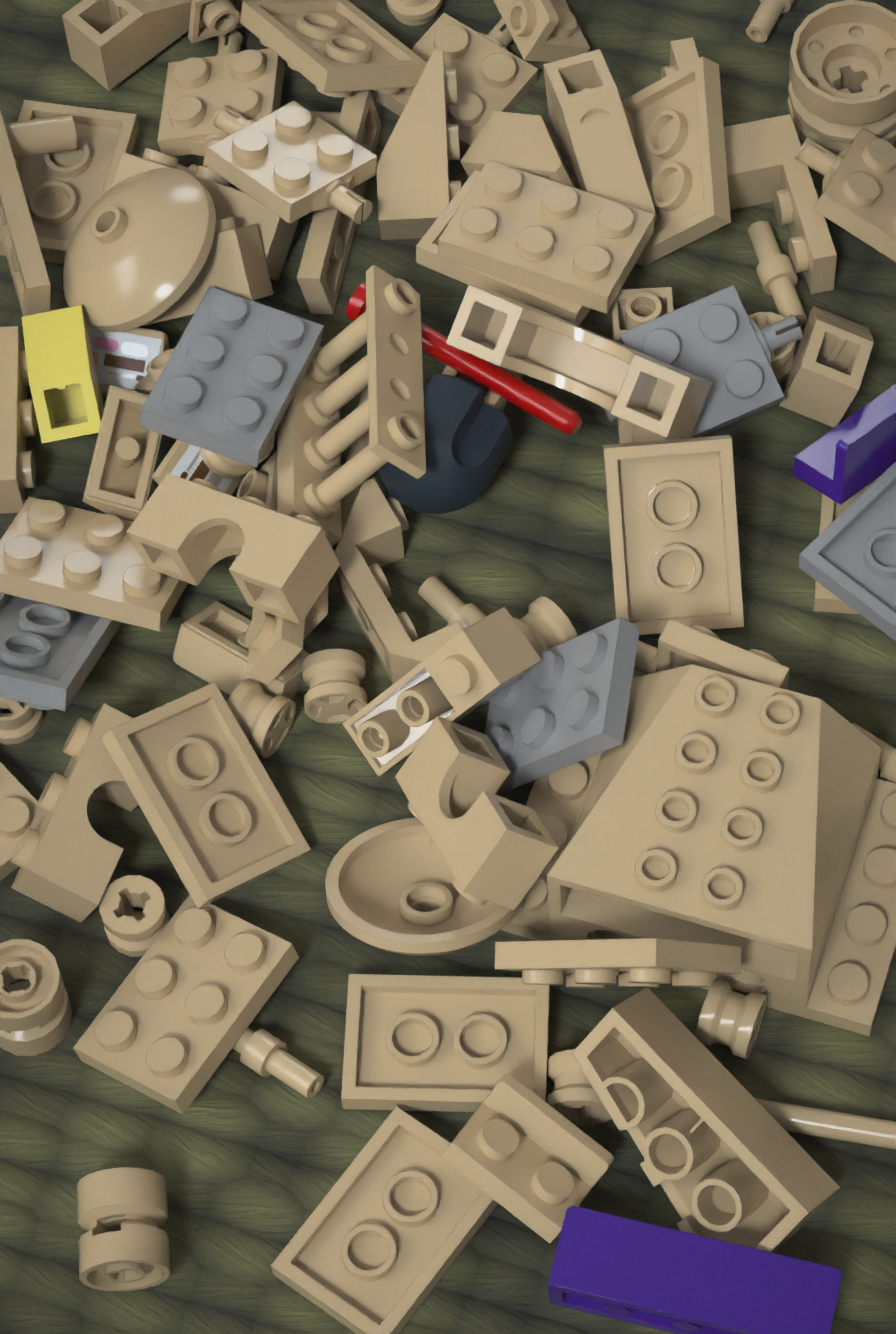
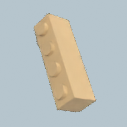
M648 987L613 1007L572 1052L619 1131L627 1129L643 1155L644 1161L640 1163V1166L653 1187L658 1184L662 1186L682 1220L677 1223L680 1231L775 1253L840 1188Z

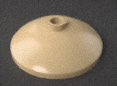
M159 168L128 177L105 192L90 207L79 222L66 251L63 269V291L68 306L82 304L86 324L104 332H121L134 329L152 321L168 310L195 281L211 250L216 229V212L214 202L208 190L195 177L185 171L174 168Z
M416 817L378 825L350 840L334 856L328 867L325 879L326 899L329 910L344 930L357 939L378 949L411 956L452 953L484 941L512 920L522 905L523 899L514 911L489 901L485 905H479L461 895L453 885L454 877L448 866L431 848V838L422 822Z

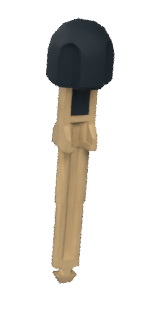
M573 174L571 178L576 189H579V186ZM449 366L445 367L442 374H434L429 383L423 382L426 473L419 479H416L390 462H387L377 470L389 495L415 512L444 514L468 506L487 489L507 455L513 440L509 421L503 412L508 401ZM500 367L519 379L526 376L525 374Z

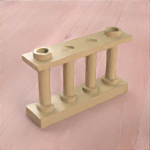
M375 265L366 271V311L325 346H319L277 427V512L293 518L300 514L314 519L327 531V539L331 547L342 539L341 499L387 462H390L416 479H419L426 473L420 294L405 280L394 278ZM367 343V355L340 376V364ZM368 386V399L340 421V408ZM369 431V445L341 466V453Z

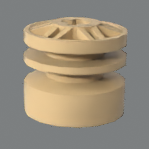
M846 0L826 4L807 15L794 32L790 50V82L787 109L788 113L791 114L797 135L803 142L809 136L810 139L836 156L849 148L861 128L866 129L878 138L894 144L896 141V14L876 3Z

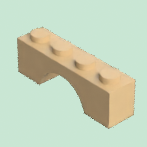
M468 285L446 344L495 365L528 375L578 395L603 407L612 415L672 439L691 437L713 383L504 294Z

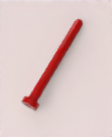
M366 282L357 287L348 302L346 316L351 321L356 320L366 311ZM421 322L423 352L564 434H575L580 429L582 419L578 412L497 365L446 344L448 337Z

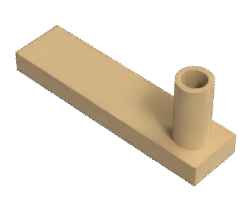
M370 90L351 91L350 95L344 98L341 112L310 111L375 154L382 125ZM368 180L353 189L354 192L363 198ZM328 207L314 211L297 274L298 283L310 313L334 314L357 225L351 218L336 208Z
M0 110V236L23 316L50 311L51 284L14 158L76 149L77 137L71 114L4 124Z

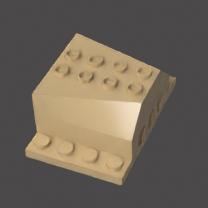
M694 664L634 677L632 679L623 744L535 780L526 806L536 811L559 849L525 895L516 915L500 930L536 941L660 938L742 946L741 974H714L713 981L718 979L730 984L733 992L747 995L753 991L768 996L766 1007L870 1037L896 951V783L877 778L881 747L822 699ZM699 987L706 990L710 989V987Z

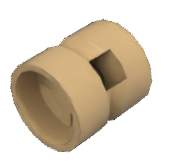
M11 939L0 943V1047L17 1056H35L50 1051L67 1034L71 1026L73 1011L56 959L44 945L30 939Z
M119 1167L103 1169L90 1173L80 1179L76 1186L77 1221L82 1229L88 1231L81 1235L78 1241L79 1279L88 1287L98 1290L133 1291L153 1287L167 1280L170 1275L169 1236L166 1231L158 1228L165 1224L168 1218L167 1185L163 1175L148 1169Z

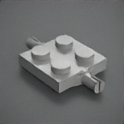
M734 285L623 332L620 334L619 340L621 344L713 382L690 437L697 438L782 402L784 394L771 368L770 352L796 340L803 339V334L800 326L796 327L798 322L794 315L759 329L758 325L748 317ZM606 410V417L609 422L619 418ZM664 437L665 440H672V438Z

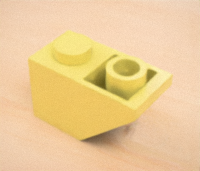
M82 304L22 316L29 385L42 443L98 433L104 406Z

